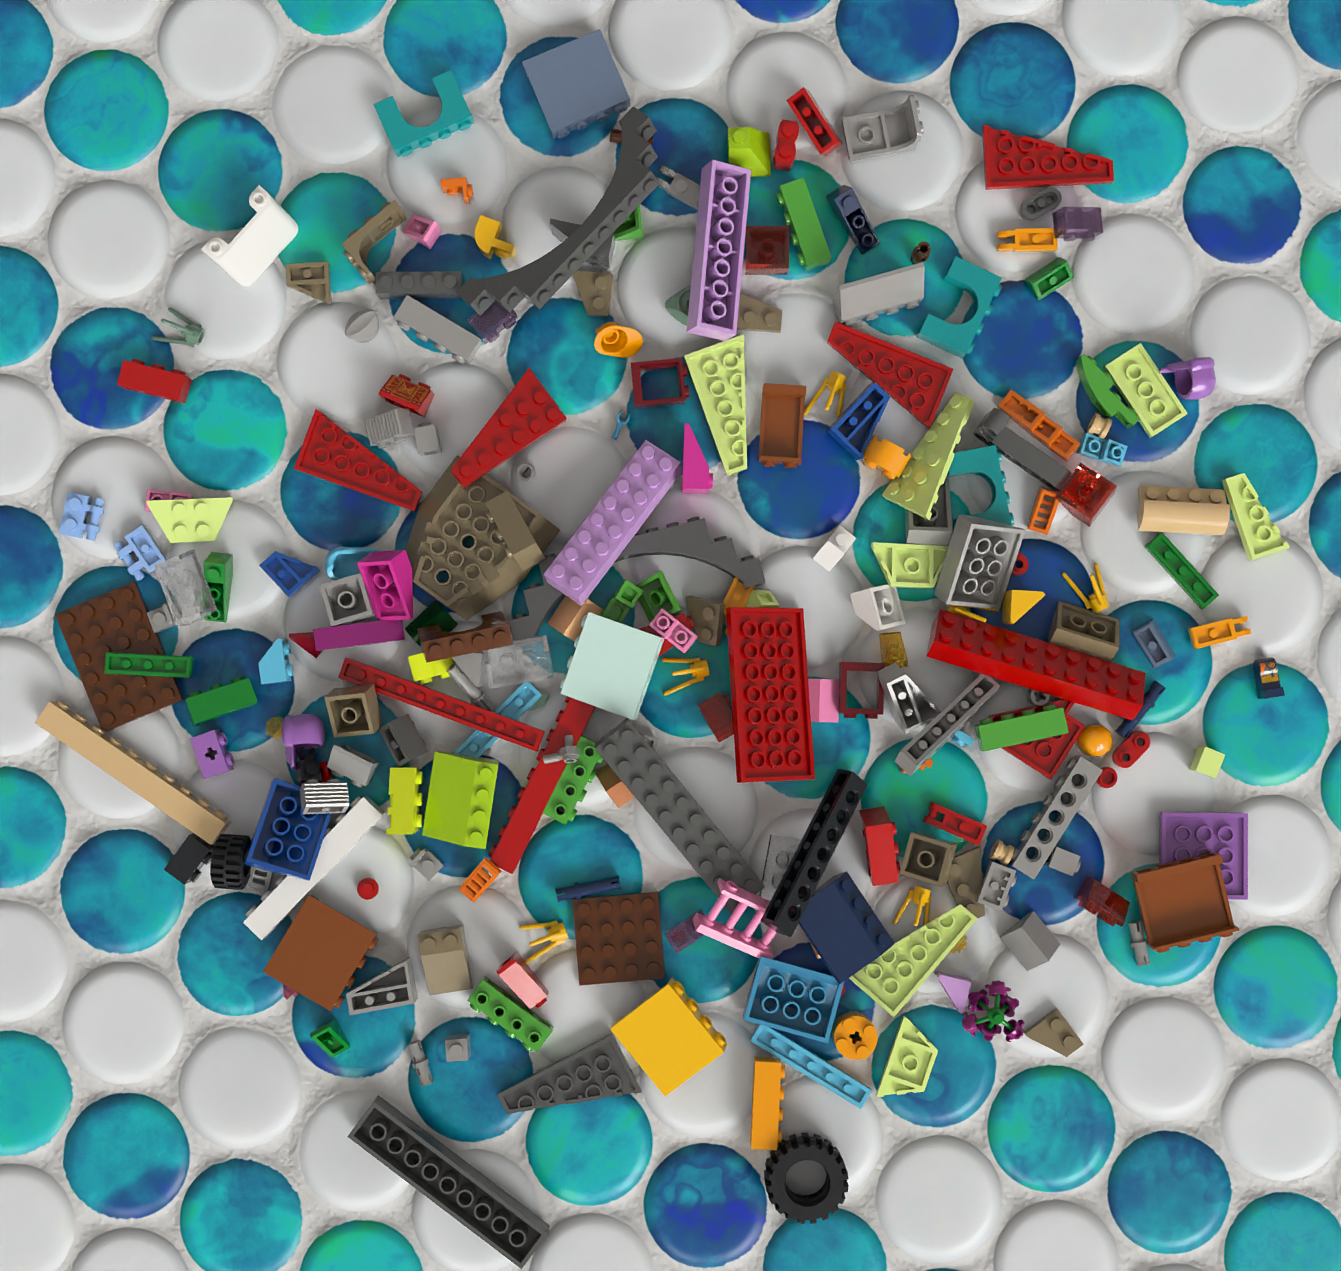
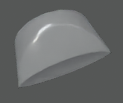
M367 309L353 314L346 324L345 336L361 343L373 340L379 331L376 312Z

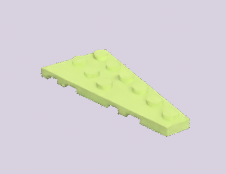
M743 334L684 355L727 476L747 469Z
M957 392L954 393L911 453V457L900 477H895L882 495L885 499L930 520L932 516L931 508L939 497L937 492L940 485L944 484L955 455L953 450L955 445L960 442L961 436L959 434L962 427L966 425L974 405V401L970 397Z
M959 904L895 942L885 953L849 977V979L890 1015L895 1017L978 918L962 904Z

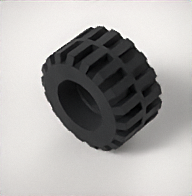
M220 834L213 847L210 864V875L214 888L243 890L246 887L252 867L244 864L251 843L249 836Z

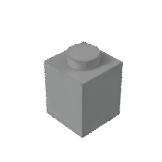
M431 422L419 424L418 428H413L420 456L442 453L438 428L435 424L431 425Z
M1055 846L1044 865L1073 876L1074 872L1077 873L1080 868L1081 861L1079 859L1081 856Z
M470 1033L450 1034L445 1039L447 1062L469 1060L471 1056Z

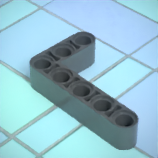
M993 408L988 412L973 434L988 446L996 445L1001 455L1052 490L1060 492L1072 473L1007 428L1005 425L1010 420V417L998 408Z

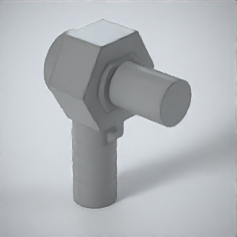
M573 735L564 736L565 746L560 748L557 753L543 755L544 763L557 762L563 759L565 763L576 762L580 755L579 748L573 744Z

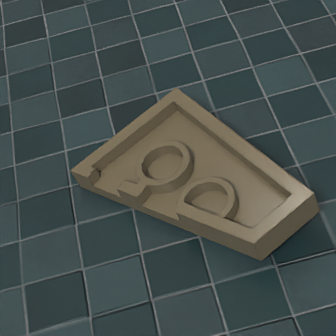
M740 293L737 330L781 332L782 310Z
M976 847L953 858L947 884L956 905L962 904L977 918L985 916V907L983 904L976 902L982 885L980 847Z

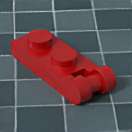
M930 803L929 813L927 816L925 815L923 822L979 846L987 828L986 825L936 803ZM938 812L944 814L941 822L935 820Z

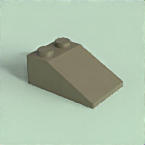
M464 925L419 932L417 936L420 957L429 995L473 989Z

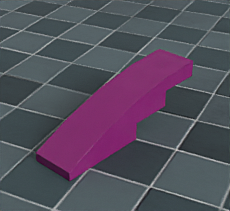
M384 620L313 629L316 651L405 640L402 620Z

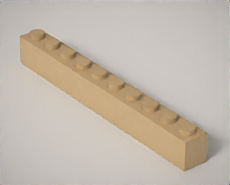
M61 700L49 701L34 722L210 845L215 844L218 836L224 834L231 821L227 819L228 815L218 809L215 811L209 807L210 803L201 797L199 799L192 795L193 791L184 785L179 786L174 782L175 779L172 776L157 771L158 767L155 764L141 760L139 753L132 749L127 750L121 746L123 743L120 740L105 735V731L95 724L92 726L86 722L88 719L78 712L76 714L69 710L70 706Z

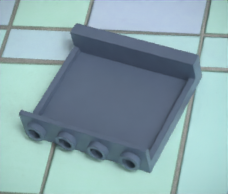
M600 29L522 61L524 72L531 83L553 138H563L572 130H582L588 127L589 123L596 120L601 122L607 119L608 115L615 112L617 114L623 113L630 107L629 95Z

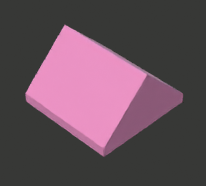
M808 679L811 722H838L839 680Z

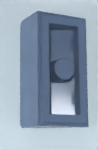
M1154 619L1132 632L1154 668L1174 659L1176 656Z

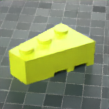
M419 767L390 768V808H388L387 813L390 815V828H387L386 834H414L423 825V816L419 814V806L423 804V794L419 793V784L423 782V773L419 771Z

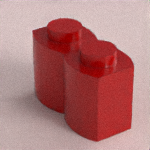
M782 119L779 124L773 165L777 170L790 171L793 167L799 134V124L797 121Z

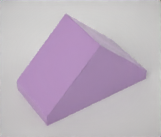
M937 971L934 974L957 1011L962 1014L965 1011L971 981L968 978Z

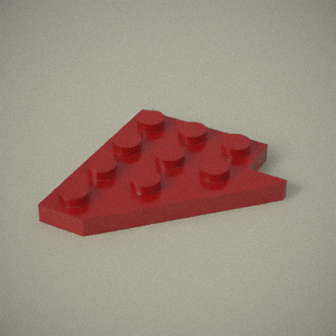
M1065 699L1047 702L1044 705H1034L989 715L987 719L992 718L993 721L1001 720L1000 716L1013 713L1014 717L1022 715L1021 711L1035 709V712L1043 711V706L1056 704V708L1063 707L1069 733L1001 748L1050 780H1052L1085 728L1084 724L1068 715L1074 702Z

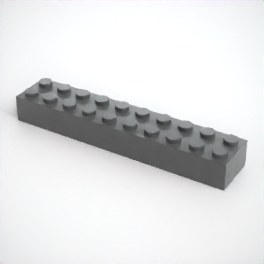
M628 718L594 744L595 749L718 898L721 895L717 883L719 878L726 882L732 881L738 887L755 895L765 887L755 872ZM729 898L724 906L732 914L739 901Z
M379 1095L347 1136L520 1269L524 1267L548 1235L549 1224Z

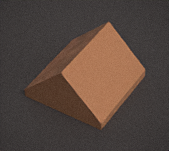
M608 764L596 771L597 778L618 808L635 797Z

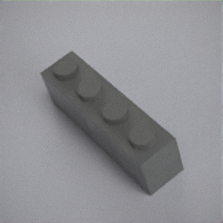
M461 271L376 272V294L380 299H405L407 295L413 299H461L456 291L465 283Z

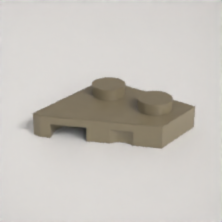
M328 261L285 264L286 283L289 288L327 304H332L330 264Z
M577 270L573 277L587 315L609 318L613 274Z
M686 596V602L695 633L698 636V642L719 646L721 644L725 604L696 596Z
M1057 1008L1024 1031V1034L1030 1039L1065 1057H1068L1084 1045Z

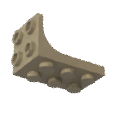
M395 200L384 204L376 216L366 219L364 226L359 230L352 231L348 235V239L342 243V246L345 248L343 254L357 268L368 284L373 282L375 286L376 278L367 266L368 254L378 242L407 219Z

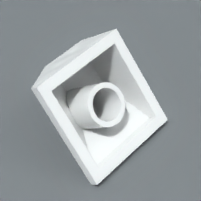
M887 584L850 594L855 615L875 630L879 631L906 624L896 587H889Z

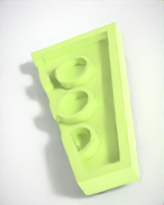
M1245 473L1221 480L1248 561L1290 548L1287 541L1284 542L1281 538L1277 525H1273L1266 507H1262L1258 500L1259 496Z

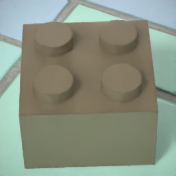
M374 684L334 688L324 697L334 738L374 734L383 725Z
M919 831L911 832L899 874L939 887L946 885L957 843Z

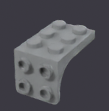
M909 95L904 103L894 108L841 119L849 162L916 149L918 142L921 140V135L924 134V127L922 121L918 119L920 107L914 95Z

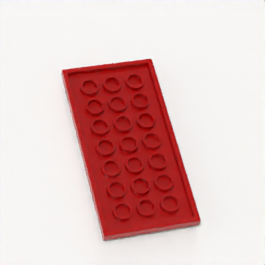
M726 608L737 783L815 779L803 608Z

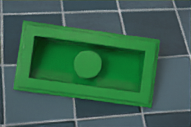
M1058 257L1027 277L1025 281L1036 299L1041 300L1073 279L1074 276L1067 260Z

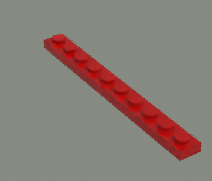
M350 658L344 659L338 676L340 679L359 686L374 684L375 691L536 752L545 733L544 730Z

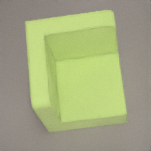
M752 590L745 607L778 608L779 606L771 591Z
M1198 746L1189 769L1216 778L1225 754L1205 746Z

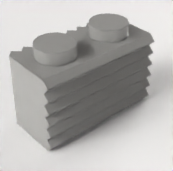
M394 409L365 420L370 446H378L379 449L390 447L393 441L395 443L407 441V436L414 434L410 411L408 409Z
M312 779L303 783L300 788L302 814L345 813L349 807L347 782H340L339 779L319 782Z

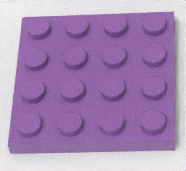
M1160 812L1159 865L1209 852H1217L1221 854L1223 860L1220 868L1228 899L1248 900V813Z

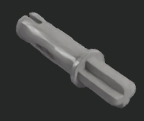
M456 662L447 669V672L469 696L471 703L495 712L494 707L485 697V692L480 691L471 682Z

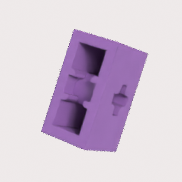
M220 729L190 738L204 779L234 770V758L227 751V738ZM217 750V754L212 757L211 753Z

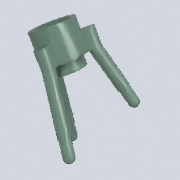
M168 308L169 312L190 326L186 325L184 327L166 319H161V322L183 331L182 337L185 340L156 336L151 338L153 341L185 344L194 347L195 344L200 345L205 330L201 328V325L194 323L174 309Z

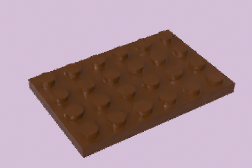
M137 582L129 583L55 614L99 725L105 732L184 700L175 677L104 673L106 652L166 655L158 633H154L147 615L149 611Z

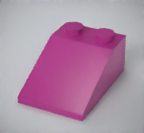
M685 423L682 493L708 494V489H712L713 473H709V466L690 425Z
M406 550L371 552L357 562L377 620L412 619L414 617L412 567Z

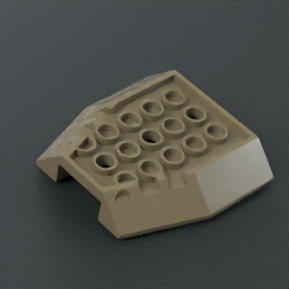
M457 455L419 506L406 547V553L412 567L413 582L448 608L469 620L523 582L534 565L523 571L514 557L509 558L504 549V546L507 545L505 540L500 541L494 530L498 528L496 523L493 522L491 524L485 513L488 511L485 502L507 490L486 474L463 489L451 473L452 467L460 458ZM510 493L536 543L544 553L560 529ZM467 536H471L475 540L471 548H465L463 545V540ZM441 571H447L449 574V579L445 583H440L437 579Z

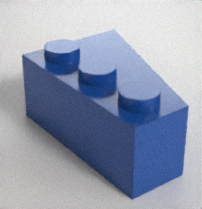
M875 382L869 384L826 431L856 460L862 459L890 396Z

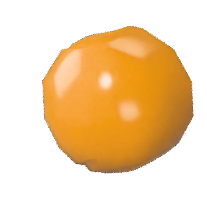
M1085 725V728L1076 740L1077 746L1085 755H1104L1111 748V732L1103 725Z

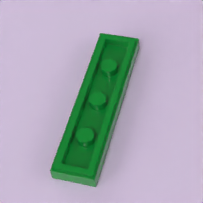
M1162 532L1144 546L1201 610L1205 609L1219 596Z
M106 652L104 673L192 678L194 657Z

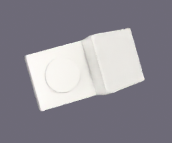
M839 525L814 556L813 560L830 572L856 538Z

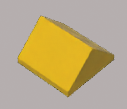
M1024 590L1006 591L1003 597L1002 623L1004 625L1014 624L1041 600L1045 593Z

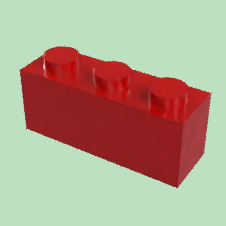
M803 87L786 100L821 155L827 156L843 144L808 89Z
M132 359L131 362L123 360L117 382L118 386L135 392L183 404L186 403L192 380L185 376L186 372L173 369L172 372L165 371V367L157 364H152V367L144 365L145 362L137 359Z

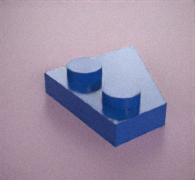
M276 551L259 565L288 597H291L320 571L314 565L311 566Z

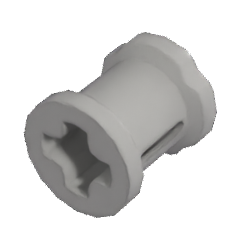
M1027 690L1026 697L1030 704L1044 705L1049 701V694L1040 692L1041 699H1036L1034 693L1039 691Z

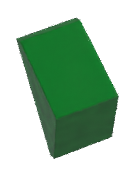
M336 1018L322 1024L310 1033V1038L331 1058L350 1048V1044Z

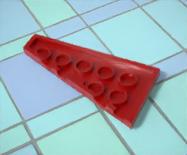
M984 124L982 126L985 190L1108 184L1114 181L1112 159L1090 153H1080L1072 148L1058 147L1053 143L1024 135H1014L1006 130L990 128L991 126Z
M835 321L827 344L872 382H875L891 398L929 429L953 368Z
M530 368L452 467L451 473L463 489L567 420L566 416Z
M315 409L294 469L416 512L423 492Z

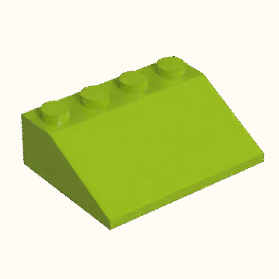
M435 751L422 835L461 846L486 849L499 760Z

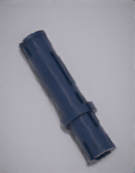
M1154 681L1145 692L1143 707L1133 721L1125 718L1115 732L1122 738L1127 739L1147 711L1155 706L1154 703L1166 688L1159 682Z
M619 876L582 884L576 882L572 886L555 888L558 895L557 901L560 902L572 898H577L578 900L582 899V896L621 889L620 883L611 884L620 882Z

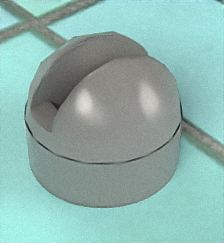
M523 463L518 467L517 475L521 480H530L535 475V468L530 463ZM530 468L531 471L525 476L524 473Z

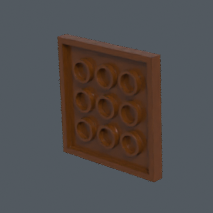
M658 891L584 897L578 900L577 898L572 899L579 986L665 978Z

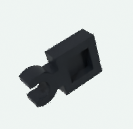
M304 747L297 751L299 761L296 763L299 784L312 779L319 782L322 781L320 762L313 760L316 755L314 748L308 751V755L305 754Z

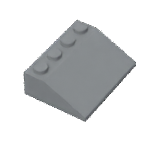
M924 263L914 264L840 285L833 299L838 322L846 326H852L857 324L858 320L866 318V321L878 318V314L886 312L887 315L897 313L903 307H907V309L918 307L924 298Z
M958 514L934 595L949 605L1000 609L1025 529L980 517Z

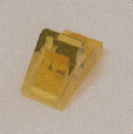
M901 632L879 634L882 663H885V667L895 662L900 668L908 667V659Z

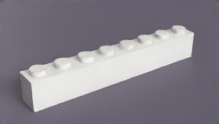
M364 796L362 799L357 797L350 805L352 809L347 814L342 813L335 820L337 825L333 829L328 828L326 830L310 881L283 875L275 883L277 887L273 892L271 890L267 891L261 897L263 902L258 907L254 905L245 914L248 918L243 923L259 939L263 940L268 937L385 814L368 796Z

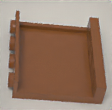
M1209 852L1131 871L1148 947L1158 953L1169 951L1170 947H1187L1191 945L1190 942H1208L1212 940L1211 937H1229L1233 935V932L1240 931L1239 927L1234 925L1220 868V864L1223 863L1221 854Z
M308 895L263 972L329 1011H332L335 1007L338 1009L345 998L342 996L346 988L350 989L356 980V977L353 976L356 970H361L367 961V958H365L368 950L372 951L379 940L376 938L378 933L373 932L319 901L318 898Z

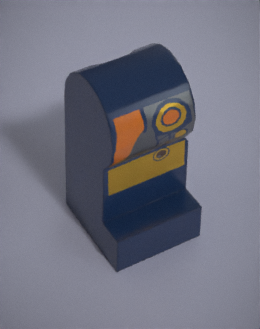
M1270 657L1255 660L1253 669L1258 699L1285 696L1284 689L1280 685L1279 675L1277 674L1278 668L1275 659Z

